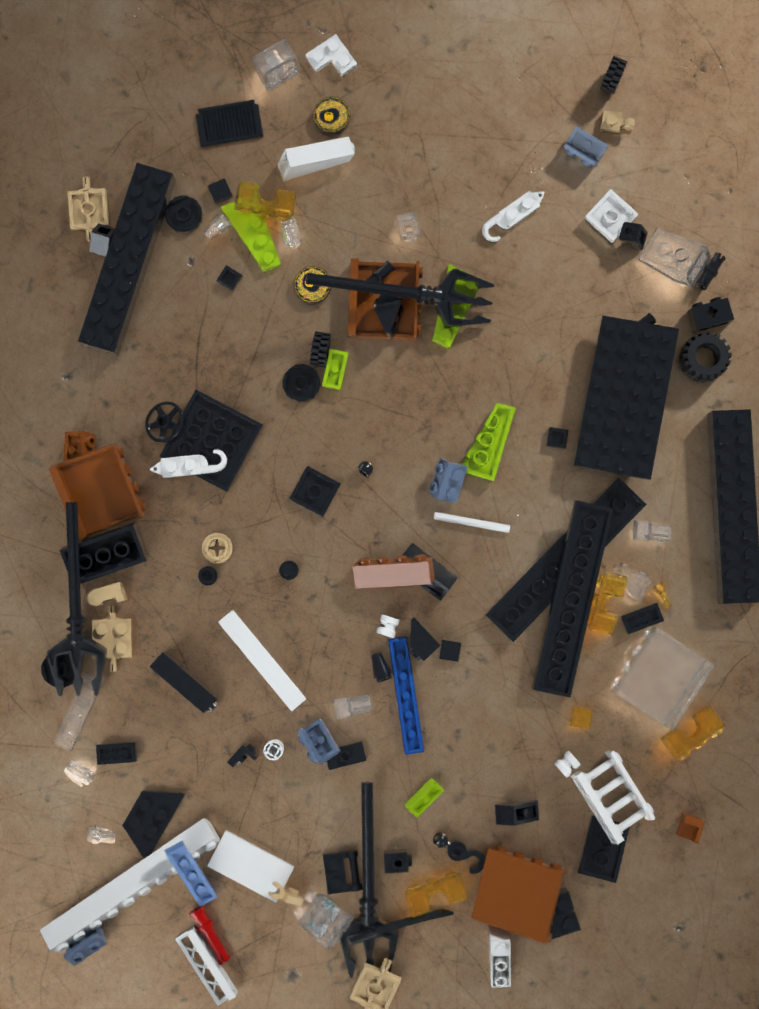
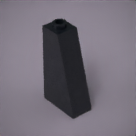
M169 651L162 652L149 666L202 713L207 711L211 713L218 705L216 701L219 697Z

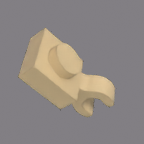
M604 110L600 131L619 134L620 128L633 130L635 119L622 118V113Z
M278 882L272 883L277 888L276 892H268L273 899H281L298 907L302 906L304 899L298 895L299 892L291 887L284 889Z

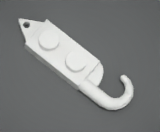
M528 191L501 210L483 225L482 234L484 238L490 242L500 240L499 236L491 237L488 233L489 229L495 224L506 230L512 228L540 208V202L545 192L531 193Z
M213 450V453L221 456V462L217 465H208V461L203 455L161 458V461L150 468V470L162 475L163 478L215 473L225 468L227 457L223 451Z

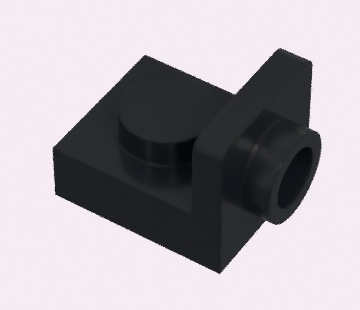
M624 222L619 240L630 242L636 250H643L648 232L642 224Z
M244 743L227 763L232 767L235 764L240 766L247 758L245 756L246 753L255 761L258 758L256 754L258 751L251 744L247 745Z

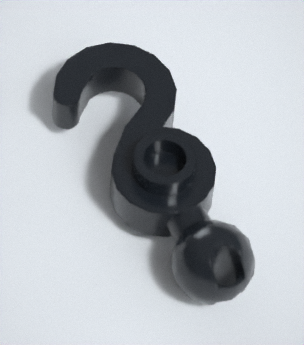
M438 832L434 835V845L438 848L445 847L452 860L461 861L472 856L479 858L478 865L469 868L471 874H477L483 870L485 858L482 852L477 849L467 850L465 844L459 840L448 841L445 833Z

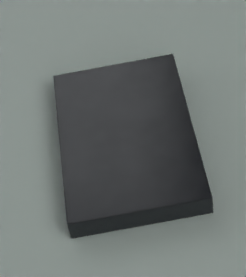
M591 815L577 872L616 883L630 827L623 831L622 837L624 841L620 844H613L596 817ZM613 821L614 824H617V825L621 823V822Z

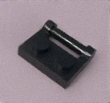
M358 850L323 854L328 895L363 890L358 871ZM343 858H349L352 884H347Z

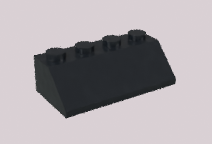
M136 522L79 541L80 584L147 561L143 541ZM64 546L59 551L68 572L67 546Z

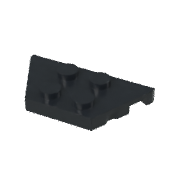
M143 790L122 826L143 858L152 854L185 793Z

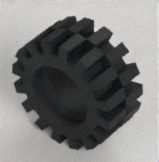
M613 56L600 89L614 94L628 61Z
M315 331L310 365L326 367L331 341L330 333Z

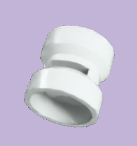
M381 614V625L377 627L376 633L394 638L396 634L395 628L400 620Z
M272 739L264 746V755L269 760H277L284 753V745L280 740Z
M569 751L564 754V758L554 762L566 778L571 775L573 769H578L581 766L579 761Z

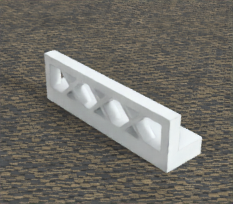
M196 925L175 938L217 1006L227 999L230 1001L236 997L238 990L222 965H219L202 934L197 931ZM188 936L194 947L185 946L182 939ZM195 952L200 954L204 964L196 963L194 960ZM205 969L210 970L215 981L206 979L204 975ZM216 985L220 986L225 993V996L220 999L215 993Z

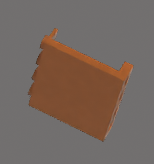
M351 258L350 279L366 280L372 275V271L378 270L386 262H359V259ZM416 261V264L391 263L395 270L383 280V283L419 287V278L423 277V267H419V261ZM350 290L348 337L389 339L374 310V302L376 298H379L380 294ZM399 297L403 299L405 307L393 339L416 340L417 334L421 333V323H417V315L421 316L422 304H418L415 299Z
M117 442L57 463L49 468L65 510L66 502H77L79 540L84 539L88 534L135 517H144L145 503L143 499L140 500L138 497V485L136 482H132L130 477L132 470L129 464H125L123 459L125 457L122 446L118 447Z
M496 845L494 848H488L471 918L544 944L549 943L552 939L550 929L563 875L567 874L568 871L563 870L562 866L556 863L545 864L543 859L532 857V859L526 858L522 852H507V848Z

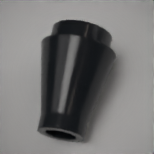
M382 652L371 655L373 676L377 683L391 679L392 671L386 663Z

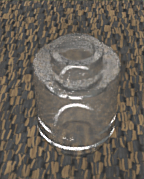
M294 218L283 220L280 230L284 245L289 248L300 246L303 239L298 222Z
M72 759L64 770V773L67 774L66 777L81 787L84 785L88 786L94 778L92 775L93 770L79 760L75 761Z

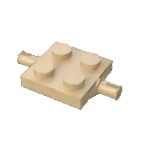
M82 177L83 188L77 191H68L70 229L86 230L87 241H90L91 232L98 223L109 226L107 191L105 188H90V177Z
M107 606V618L92 620V639L107 649L106 660H109V672L117 671L118 659L132 657V619L116 617V606H112V612L111 606Z
M384 958L381 968L366 962L364 963L349 998L362 1005V1009L389 1008L401 982V977L388 971L392 963L390 959L387 962L388 958Z

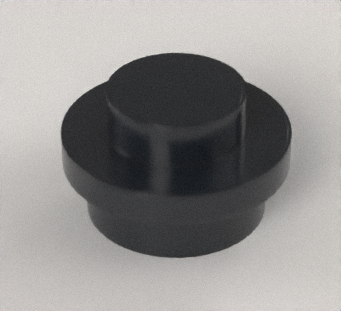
M285 561L281 564L279 572L284 579L292 580L298 575L299 569L295 562Z
M210 566L203 567L198 573V579L203 585H212L218 578L217 571Z

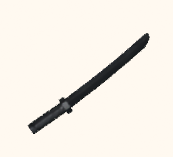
M440 909L397 920L379 927L376 925L370 931L348 938L350 946H353L373 937L379 938L381 934L402 927L451 916L454 912Z

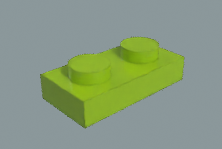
M330 349L322 387L341 391L349 352Z
M431 778L404 806L418 818L445 790Z

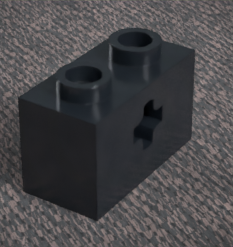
M716 297L707 304H703V302L695 303L687 312L693 333L729 324L734 320L728 298L721 299V297ZM707 312L713 313V316L707 315Z

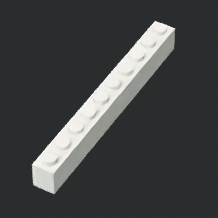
M205 818L201 819L40 929L49 950L59 953L69 948L70 943L81 940L89 930L99 928L104 920L115 917L120 909L131 906L136 898L147 895L151 892L152 887L163 884L168 880V876L178 873L166 856L165 849L183 840L195 861L201 857L200 855L203 852L213 850L221 840L211 822Z

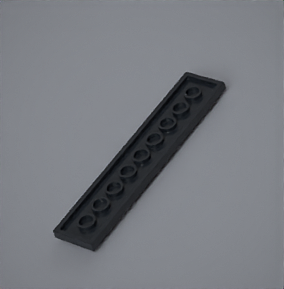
M617 478L593 503L613 508L605 547L647 505L620 478ZM567 531L485 614L512 642L552 602Z
M574 500L532 685L533 690L571 698L613 508Z

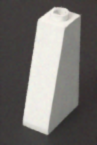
M349 137L285 149L278 162L282 179L287 181L350 162L355 154V147Z

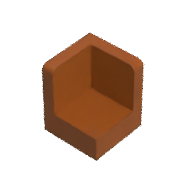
M682 812L676 835L698 844L705 821Z

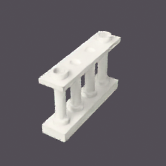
M607 751L605 752L608 758L607 761L587 774L575 772L571 775V778L611 843L620 844L624 841L622 834L625 829L643 817L646 820H654L656 818L653 815L654 810L652 806L645 802L624 768L621 756L617 752ZM613 766L618 777L598 791L593 790L590 785L591 780ZM623 783L629 793L608 808L604 807L601 803L602 797ZM634 800L639 811L620 824H614L611 819L612 814Z

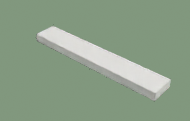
M234 610L218 622L291 711L307 699Z

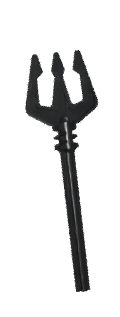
M458 269L449 271L440 284L433 289L429 285L426 288L422 284L419 287H408L307 273L305 279L308 285L411 298L417 300L419 304L424 301L428 305L431 302L435 306L443 325L449 328L491 322L490 319L479 315L475 316L472 320L453 317V305L473 304L480 307L493 304L481 297L472 298L456 292L454 287L457 280L473 282L478 289L493 288L495 286L490 282Z
M66 502L70 616L66 619V623L70 624V626L66 629L70 633L67 634L66 639L47 651V659L58 696L60 697L63 695L65 680L59 676L58 656L63 654L70 656L75 676L73 685L77 696H79L83 685L81 672L85 653L95 655L97 677L91 683L94 695L97 696L102 681L107 649L90 637H86V633L82 631L86 628V626L82 625L86 618L81 614L77 502Z
M370 781L361 782L363 896L359 899V904L361 905L359 911L362 913L357 919L344 926L339 934L350 978H353L356 961L350 957L348 938L373 929V926L377 925L379 927L388 924L376 913L379 910L376 906L379 901L378 898H375L373 782ZM398 929L381 934V937L389 939V958L387 962L389 959L392 961L388 969L390 973L399 937ZM376 937L363 941L367 957L365 962L373 966L372 954Z

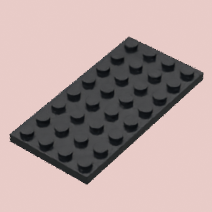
M602 316L574 466L651 480L679 333L678 328Z

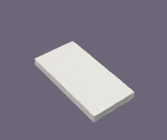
M227 830L207 865L275 903L278 899H273L268 894V892L273 893L277 890L272 883L278 882L284 888L295 867Z

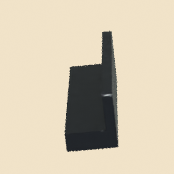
M413 543L402 555L407 556V558H415L414 556L420 554L431 557ZM432 558L435 579L432 584L420 586L441 601L458 577Z

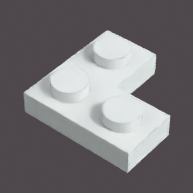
M336 34L305 54L306 59L316 72L332 62L343 77L357 67L356 61Z

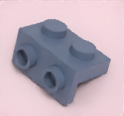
M576 126L563 147L566 149L565 152L572 157L579 156L582 158L581 162L591 167L598 164L609 145Z
M440 458L435 467V475L429 487V494L438 500L457 503L468 467Z
M319 718L305 729L299 728L297 730L299 734L298 739L303 746H306L308 750L307 755L313 763L323 765L341 752L322 719Z
M102 926L95 930H89L85 933L86 936L70 943L69 948L66 949L67 952L63 955L64 959L75 966L105 946L107 941Z

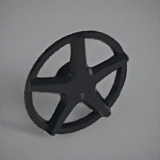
M169 401L155 405L146 417L145 428L148 436L159 443L173 440L183 430L184 414L181 407ZM172 405L174 409L169 414H165L161 406ZM156 409L158 413L156 422L148 424L152 412ZM177 412L180 415L179 425L172 421ZM160 428L159 439L155 438L149 429ZM168 428L176 430L170 437L165 438Z

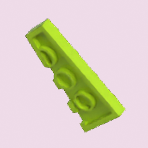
M256 194L221 206L222 211L246 244L263 272L281 266Z
M449 264L447 273L458 268ZM457 280L454 287L456 292L475 298L479 290L475 283ZM471 304L453 305V317L464 319ZM438 315L433 341L450 349L461 326L445 327Z
M500 403L496 404L462 463L468 467L466 474L495 482L516 411L515 407Z

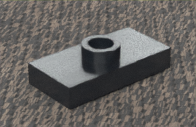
M658 603L620 616L627 634L664 621Z
M362 741L339 747L341 752L328 760L327 765L328 769L332 770L367 761Z
M136 742L96 745L97 765L137 762Z

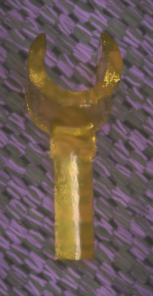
M661 581L660 584L663 590H657L655 585L653 590L656 594H660L667 608H670L672 605L665 593L666 585Z

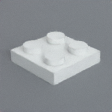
M610 189L585 216V219L613 243L620 236L623 223H632L639 214Z

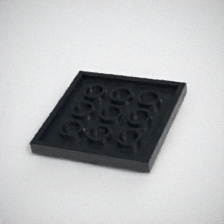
M195 390L183 412V430L173 440L166 443L160 457L203 455L208 461V465H217L221 462V456L213 453V450L223 451L227 457V464L223 470L195 476L228 492L264 425Z

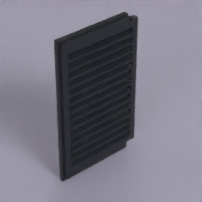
M255 100L198 109L199 114H196L201 147L264 137L258 104H254Z

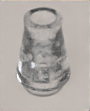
M222 213L217 215L203 232L211 240L230 230L229 227L232 224Z
M97 825L95 827L90 826L86 842H91V844H114L116 833Z

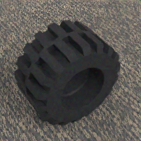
M700 332L681 348L682 352L679 354V358H681L679 364L680 366L683 365L681 370L683 373H688L687 377L689 379L693 377V381L696 382L701 380V383L710 382L721 376L728 369L727 367L731 363L729 358L732 357V353H729L728 350L731 348L729 345H725V339H720L721 335H713V332H708L707 334ZM698 348H707L713 353L714 364L712 367H704L698 363L696 359V350Z

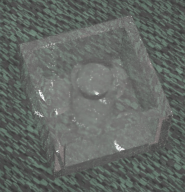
M286 39L279 41L252 57L256 73L267 90L277 88L281 82L294 78L299 72L297 57Z

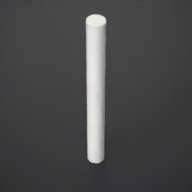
M439 512L434 514L435 520L507 533L510 531V525Z

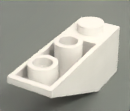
M488 925L491 988L511 987L509 931Z

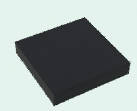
M307 466L289 500L324 517L341 483Z

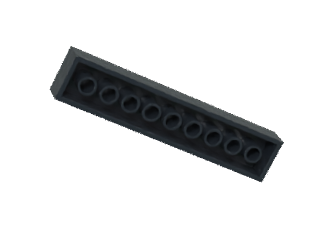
M136 163L78 339L82 346L119 357L165 216V210L176 183L173 173Z
M751 409L711 411L707 414L718 604L758 603L759 537Z

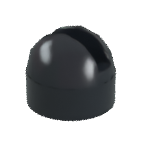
M363 461L356 469L360 474L368 478L373 472V465L368 461Z

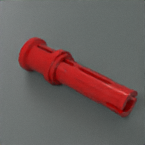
M199 906L188 915L193 918L197 925V931L203 934L219 965H222L223 961L227 962L230 957L212 927L213 921L209 920L204 911L205 907Z

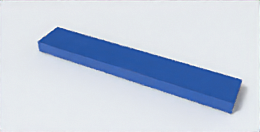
M407 636L388 639L405 755L424 752L408 639Z

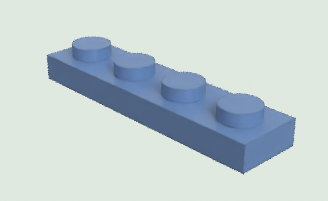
M183 840L165 849L166 856L200 907L217 898L215 890Z

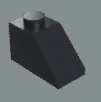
M380 294L379 298H376L374 302V310L388 338L393 340L405 304L402 298Z
M413 617L411 619L410 647L412 651L410 653L417 661L420 659L425 661L441 645Z
M538 800L496 804V825L516 826L538 821Z

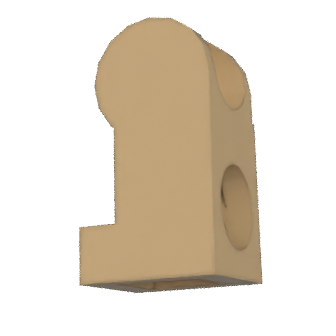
M122 582L94 589L87 596V600L92 606H102L106 601L116 599L117 603L128 601Z

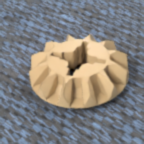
M222 533L208 535L202 544L204 557L208 561L217 564L225 562L231 556L233 549L231 540ZM217 540L219 546L225 547V549L219 550L218 557L215 550L209 549L216 546Z

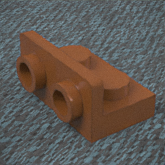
M84 431L65 432L63 461L94 451L95 434Z

